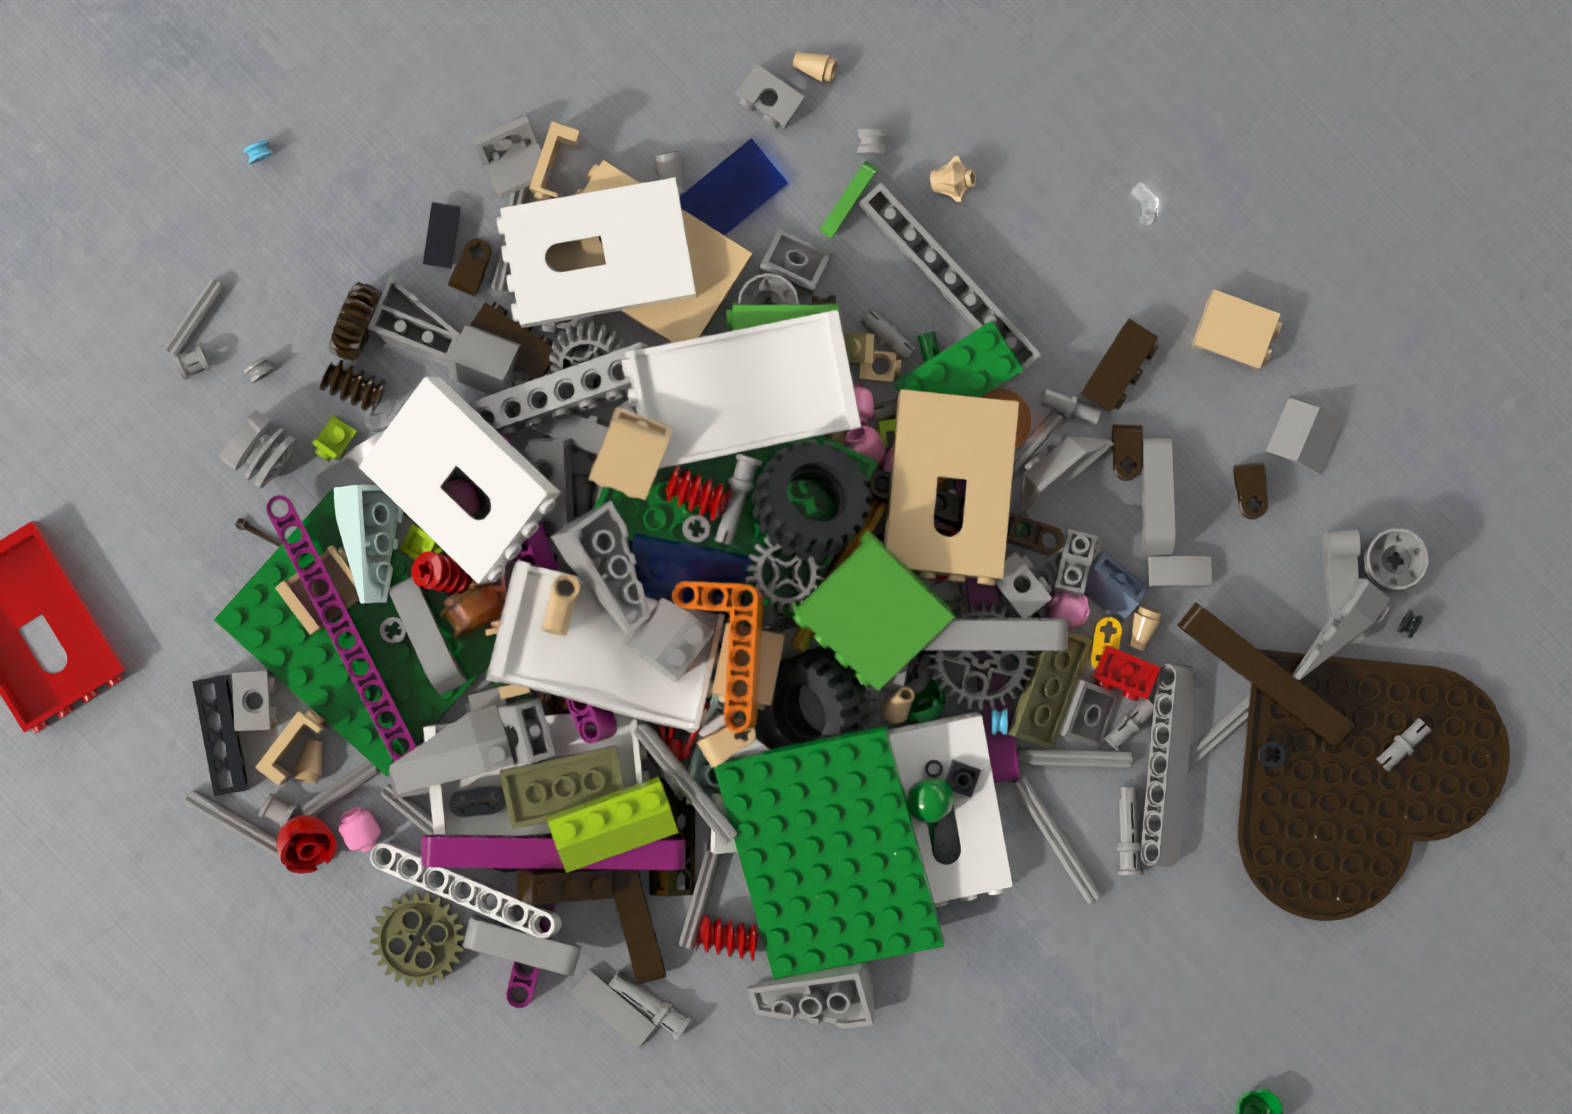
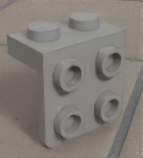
M526 115L472 138L498 197L512 194L531 184L542 150ZM549 166L547 167L544 179L551 175Z

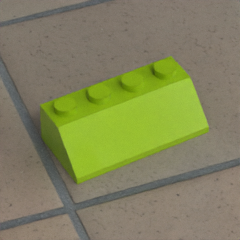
M659 776L547 816V822L566 873L678 833Z

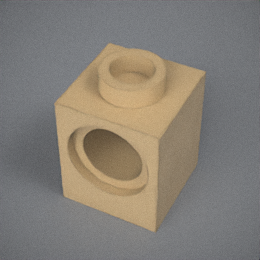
M873 351V362L876 359L885 360L889 366L888 372L878 375L872 370V364H860L858 380L893 384L894 377H900L902 360H896L897 353Z

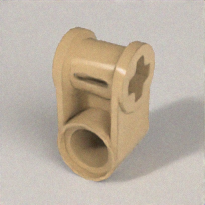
M736 719L734 722L737 726L740 725L742 727L746 720ZM725 725L707 734L696 743L713 768L750 745L755 738V728L753 727L750 731L745 732L747 738L742 740L739 737L734 738L737 732L731 731Z

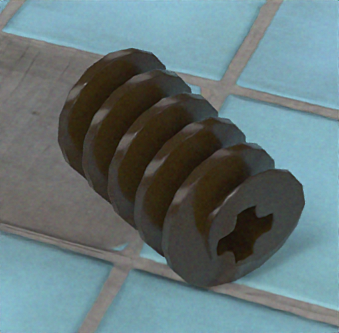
M341 359L336 365H333L331 362L322 378L319 389L324 391L330 386L329 392L332 396L341 391L340 400L346 401L351 396V405L356 406L362 401L361 410L366 412L372 406L373 414L384 394L386 381L382 380L378 385H375V375H372L366 381L364 380V370L354 375V365L351 364L346 370H343L344 360Z

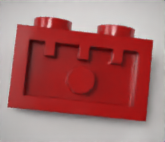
M1105 644L1095 670H1092L1090 676L1097 679L1096 685L1110 691L1115 686L1124 690L1122 696L1138 702L1140 697L1148 699L1161 667Z

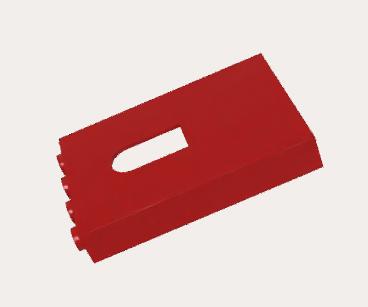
M30 521L0 540V695L24 733L33 731L34 734H37L49 726V719L56 715L61 719L75 710L72 706L80 700L87 703L100 695L98 689L107 684L111 688L123 681L125 678L122 674L129 670L37 521ZM40 615L44 616L67 655L66 666L58 673H48L41 668L18 631L19 628Z

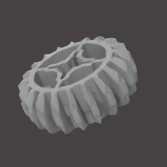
M580 321L577 329L569 325L566 332L561 331L558 334V340L553 341L552 350L554 352H551L549 356L550 361H552L550 368L552 372H557L572 367L570 363L577 365L590 359L592 353L594 354L591 360L605 355L601 352L600 348L606 351L607 354L626 348L623 347V338H616L615 329L606 332L605 323L600 328L595 327L594 321L590 322L589 327H585L583 322ZM623 369L620 372V380L625 378ZM597 377L594 380V390L601 385V377Z
M766 537L764 542L767 548L764 549L762 545L756 544L755 549L760 555L749 554L748 556L750 560L755 561V566L746 565L745 570L754 571V576L746 577L745 581H755L756 586L754 587H757L762 592L763 599H768L766 609L771 610L774 603H777V612L783 613L784 604H787L789 612L793 613L794 610L791 604L795 601L800 605L804 601L803 598L811 595V590L815 591L819 587V585L815 584V581L825 580L824 575H817L816 572L817 569H824L825 564L815 565L813 555L808 560H805L809 574L807 583L804 585L797 575L798 567L802 564L803 560L798 559V554H796L789 561L782 562L771 554V552L782 547L777 544L774 548L768 542L770 538ZM765 560L773 570V577L766 587L761 575L762 565ZM795 562L791 567L792 572H790L792 580L788 578L778 580V574H780L778 566L786 568ZM783 584H788L799 592L790 598H781L772 594Z

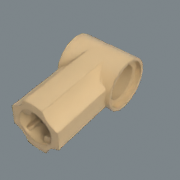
M564 574L552 583L541 630L555 635H567L576 597L580 591L579 582L574 576ZM558 583H569L572 587L571 596L564 597L560 595L557 590Z

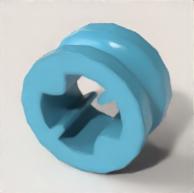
M267 140L254 143L243 150L250 157L248 160L249 164L260 162L273 155L272 150L267 148L269 144Z
M996 708L991 709L992 735H996L998 731H1001L1003 735H1007V708H1003L1002 711H997Z

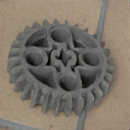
M981 601L979 609L976 610L972 602L968 603L967 612L961 606H958L959 615L955 618H1016L1017 614L1013 613L1009 617L1005 616L1007 613V607L1005 606L1000 612H996V603L994 602L989 610H987L984 601ZM935 650V652L927 654L928 657L935 658V663L930 664L928 668L938 670V673L932 676V679L937 680L941 678L943 681L938 689L942 690L948 687L950 690L946 697L951 698L954 694L958 695L956 700L958 705L964 699H967V708L969 709L972 708L974 701L978 702L979 710H983L985 702L989 703L991 709H995V700L999 699L1002 705H1006L1005 696L1008 694L1011 698L1016 699L1013 690L1017 688L1024 691L1025 688L1020 683L1021 680H1031L1025 674L1026 669L1035 670L1033 665L1028 664V659L1036 658V655L1028 653V650H1000L999 654L993 653L994 650H985V653L989 654L992 659L983 660L982 664H979L978 658L971 654V652L980 650H961L960 654L956 657L948 656L945 650ZM1008 654H1013L1018 659V666L1012 671L1006 670L1002 664L1004 657ZM964 657L970 658V663L976 668L986 669L990 667V663L996 664V668H988L986 676L979 671L969 672L970 663L964 661ZM945 660L965 665L961 686L950 676ZM992 672L1012 676L1001 688L987 692ZM978 676L982 679L983 686L979 692L972 693L968 690L967 681L970 677Z

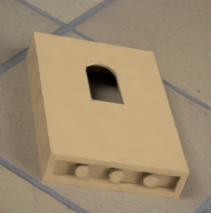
M602 160L600 165L594 164L586 177L589 182L585 189H578L575 195L641 183ZM683 209L682 215L697 297L620 311L669 343L703 337L753 258V254ZM599 236L554 244L547 250L545 255L547 266L556 272L606 265L603 245L600 242Z
M902 389L898 393L884 545L912 572L918 573V578L936 579V575L948 576V581L965 582L966 578L977 579V584L995 585V581L1003 579L1019 402ZM938 477L967 480L963 526L961 531L952 537L940 535L934 527Z

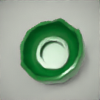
M930 678L926 688L920 693L915 694L907 717L909 720L922 723L935 720L940 716L946 706V697L943 689H938L940 683L937 680Z
M940 778L935 780H919L908 790L906 796L910 815L923 823H935L945 818L952 810L955 799L952 788Z
M1253 1090L1243 1094L1238 1100L1235 1114H1283V1105L1279 1097L1270 1090Z

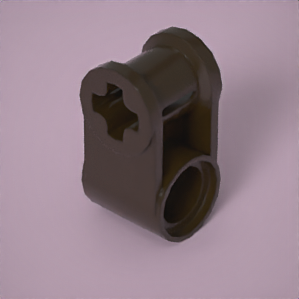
M477 238L467 242L452 272L448 286L474 297L477 295L492 255L491 247L487 242ZM479 244H482V250L486 252L485 256L474 260V254L470 250L472 247L477 248Z
M1113 424V472L1119 480L1131 481L1141 470L1143 426ZM1125 460H1129V465L1134 466L1129 474L1125 473L1124 468H1120V465Z
M1264 462L1234 465L1233 476L1240 514L1246 519H1257L1265 514L1268 509L1267 479ZM1251 498H1254L1255 503L1260 504V508L1256 509L1255 513H1253L1252 508H1247L1246 504L1251 502Z

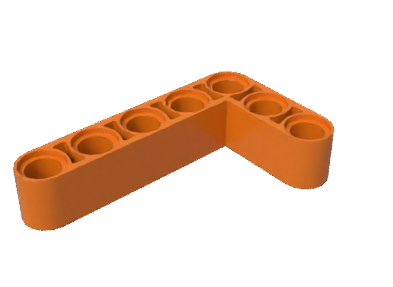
M681 582L676 585L672 594L675 604L679 607L690 610L730 612L724 722L731 731L748 732L753 729L757 720L763 594L757 587L744 584ZM691 587L695 592V598L691 603L687 604L683 600V592ZM717 589H721L724 593V600L720 605H715L712 601V595ZM751 591L754 596L753 603L745 607L741 602V597L744 592ZM748 620L752 625V631L747 637H743L739 628L742 622ZM746 650L750 655V662L747 666L742 667L738 663V655ZM744 680L748 685V693L740 697L736 692V686L740 681ZM740 710L747 717L746 723L742 727H738L734 722V716Z

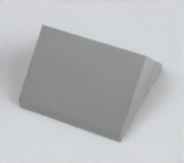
M778 229L760 265V271L780 275L793 286L814 294L832 253Z
M466 324L448 359L449 379L491 395L506 390L521 345Z
M1288 398L1266 452L1320 474L1343 420L1320 407Z
M1078 679L1059 735L1102 749L1104 737L1107 735L1121 694Z

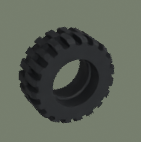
M808 440L804 446L801 442L793 443L788 449L783 448L757 478L754 485L756 490L752 493V503L756 504L752 510L754 519H760L761 524L758 528L762 535L767 533L770 536L768 542L774 548L777 544L784 548L782 553L788 556L796 553L798 554L797 558L801 560H808L811 555H813L814 560H822L827 555L834 556L843 548H846L866 524L865 520L870 515L871 506L868 503L872 499L871 490L865 488L869 481L865 473L860 474L858 471L861 467L856 460L851 462L846 457L849 453L842 448L838 452L833 449V444L824 442L822 446H819L816 440ZM808 479L823 486L833 499L835 517L831 521L815 522L800 515L790 502L788 484L793 480Z
M820 650L803 652L780 661L772 705H765L764 710L757 709V726H761L763 730L761 735L764 741H769L772 745L770 749L865 731L864 727L869 726L870 715L867 714V710L870 709V702L865 697V692H867L865 685L861 684L855 676L856 670L844 667L836 660L834 653L822 652ZM802 685L814 691L823 704L826 717L823 732L814 729L802 714L799 703Z

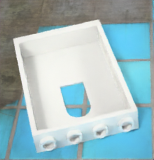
M676 178L500 208L501 216L496 217L499 234H505L506 245L501 246L504 263H510L511 274L506 275L509 292L515 293L516 303L511 304L514 321H519L522 328L697 297ZM601 236L606 265L566 272H554L547 266L545 255L552 245Z
M424 377L359 466L373 482L478 584L494 583L502 577L505 572L503 568L509 560L514 559L521 552L522 543L537 531L539 527L538 522L555 507V500L561 493L440 377ZM456 466L489 496L491 511L485 519L476 520L472 518L441 488Z
M975 711L888 729L905 796H907L908 790L921 779L935 780L940 778L945 781L952 759L981 769L971 798L953 792L955 798L953 808L961 846L960 856L955 862L945 865L934 859L927 823L919 822L911 816L935 907L945 906L949 904L948 900L960 898V901L973 900L977 898V894L986 892L989 895L1002 894L1006 892L1005 888L1013 887L982 715ZM933 759L938 760L943 766L942 774L936 778L928 776L925 772L926 763ZM936 763L931 764L928 768L929 772L936 774L939 771V765ZM952 779L950 785L956 786Z

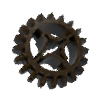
M357 282L352 286L333 327V333L329 342L330 352L336 354L339 358L355 361L360 356L369 339L367 328L382 295L380 290L370 284H363L361 282Z

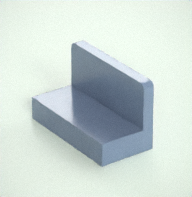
M1103 552L1088 573L1084 594L1119 622H1124L1139 605L1150 587Z

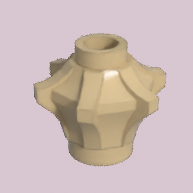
M954 156L947 165L937 170H932L930 176L931 188L934 193L948 195L956 202H963L964 195L968 194L969 188L974 187L976 184V175L973 169H968L962 163L960 156Z

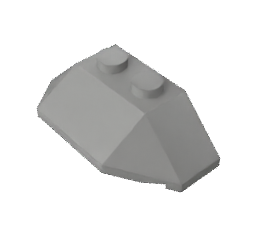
M1059 436L1046 447L1050 451L1042 459L1037 455L1024 466L1027 471L1022 475L1019 515L1024 517L1031 515L1114 445L1113 442L1106 439L1072 436L1062 440Z

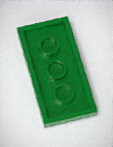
M991 320L894 382L893 385L898 393L902 389L980 398L1023 371L1024 368L994 321Z

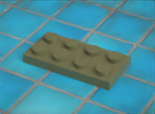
M1068 631L1067 650H1037L1036 658H1034L1032 663L1035 670H1030L1028 674L1031 680H1026L1025 690L1021 693L1007 734L1053 750L1093 640Z
M616 745L499 770L511 829L547 822V816L625 789Z

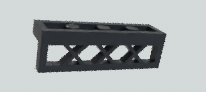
M228 675L192 681L214 796L249 790L239 731L234 730V708ZM214 684L216 699L213 704L203 699L200 686ZM204 704L210 707L207 713H205ZM213 710L220 715L222 727L218 733L209 728L207 724V718ZM209 733L215 736L212 742L210 740ZM218 739L223 741L226 747L227 757L223 762L213 755L212 748ZM215 762L221 765L217 771ZM223 768L230 771L233 787L220 789L218 776Z

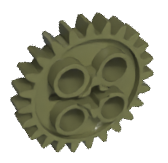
M415 891L413 900H410L408 895L404 893L402 895L403 903L400 904L394 898L391 900L393 909L384 906L382 910L386 916H376L375 919L381 926L371 928V931L378 934V937L371 939L370 943L378 945L379 948L372 952V955H381L382 959L377 963V966L384 964L388 966L385 971L386 976L393 971L396 973L394 982L397 983L402 977H405L406 986H409L413 979H416L418 987H422L424 979H427L428 983L433 985L435 975L440 980H444V969L451 973L454 971L450 963L451 961L460 963L461 959L456 955V952L465 951V947L458 944V941L465 939V935L458 934V930L464 927V923L455 924L454 920L459 916V912L450 915L448 911L452 904L449 903L442 907L440 905L442 901L441 896L433 902L431 901L430 892L425 895L424 899H420L419 892ZM407 912L418 914L420 919L418 926L410 927L405 923L404 917ZM431 916L432 920L422 936L425 944H419L410 962L406 963L405 957L414 943L411 935L418 934L426 917ZM434 925L442 926L445 929L446 936L443 940L437 941L432 938L430 931ZM401 938L405 941L406 949L403 953H396L392 950V939ZM425 951L431 955L432 963L430 966L424 967L417 962L419 952Z

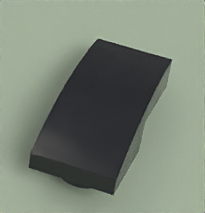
M432 202L423 264L452 269L461 206Z
M933 759L926 763L925 772L928 776L936 778L942 774L943 766L938 760ZM952 759L944 782L952 788V792L971 798L981 769ZM933 763L939 765V771L936 774H931L928 770L929 766ZM952 779L956 786L950 785Z

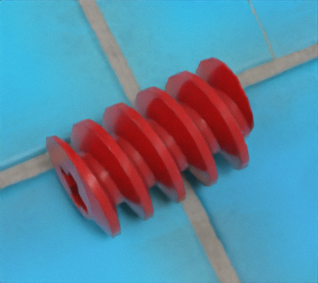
M676 465L665 492H667V502H670L677 496L679 507L686 501H689L690 512L697 506H700V516H703L709 510L711 511V521H714L722 513L732 488L723 494V484L719 483L712 489V479H707L702 485L700 474H697L690 480V470L686 469L679 475V465Z
M426 551L421 553L413 562L412 579L418 587L423 586L426 589L464 597L469 595L475 588L476 581L451 556Z
M705 915L700 924L696 951L700 944H703L705 953H708L711 947L715 946L716 955H720L722 950L726 948L728 957H732L735 950H738L739 958L742 960L746 953L750 952L751 961H754L759 933H757L756 925L753 923L745 931L744 922L742 921L734 929L731 919L723 927L720 917H717L712 925L709 915Z

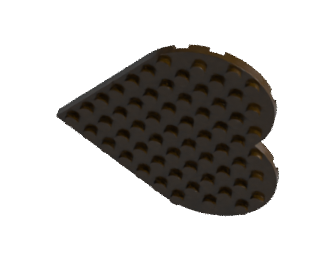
M1258 649L1290 675L1293 674L1306 655ZM1330 656L1298 681L1356 726L1339 749L1331 746L1250 683L1237 817V844L1244 869L1256 888L1268 900L1281 909L1306 919L1333 921L1353 917L1369 908H1373L1391 893L1390 891L1404 875L1408 866L1414 841L1426 842L1449 838L1470 828L1487 814L1486 812L1493 805L1496 798L1499 797L1506 781L1510 762L1509 738L1505 724H1503L1501 716L1496 709L1497 707L1490 697L1473 682L1456 672L1434 666ZM1417 718H1420L1424 724L1416 733L1426 725L1432 732L1428 733L1413 748L1414 752L1411 755L1406 754L1388 772L1383 766L1391 757L1383 764H1380L1376 758L1395 742L1394 738L1397 735L1401 736ZM1266 741L1278 742L1285 749V760L1278 767L1264 766L1258 759V749ZM1269 747L1265 749L1264 753H1267V755H1264L1265 760L1277 761L1279 756L1276 754L1279 753V750L1277 748L1270 749Z

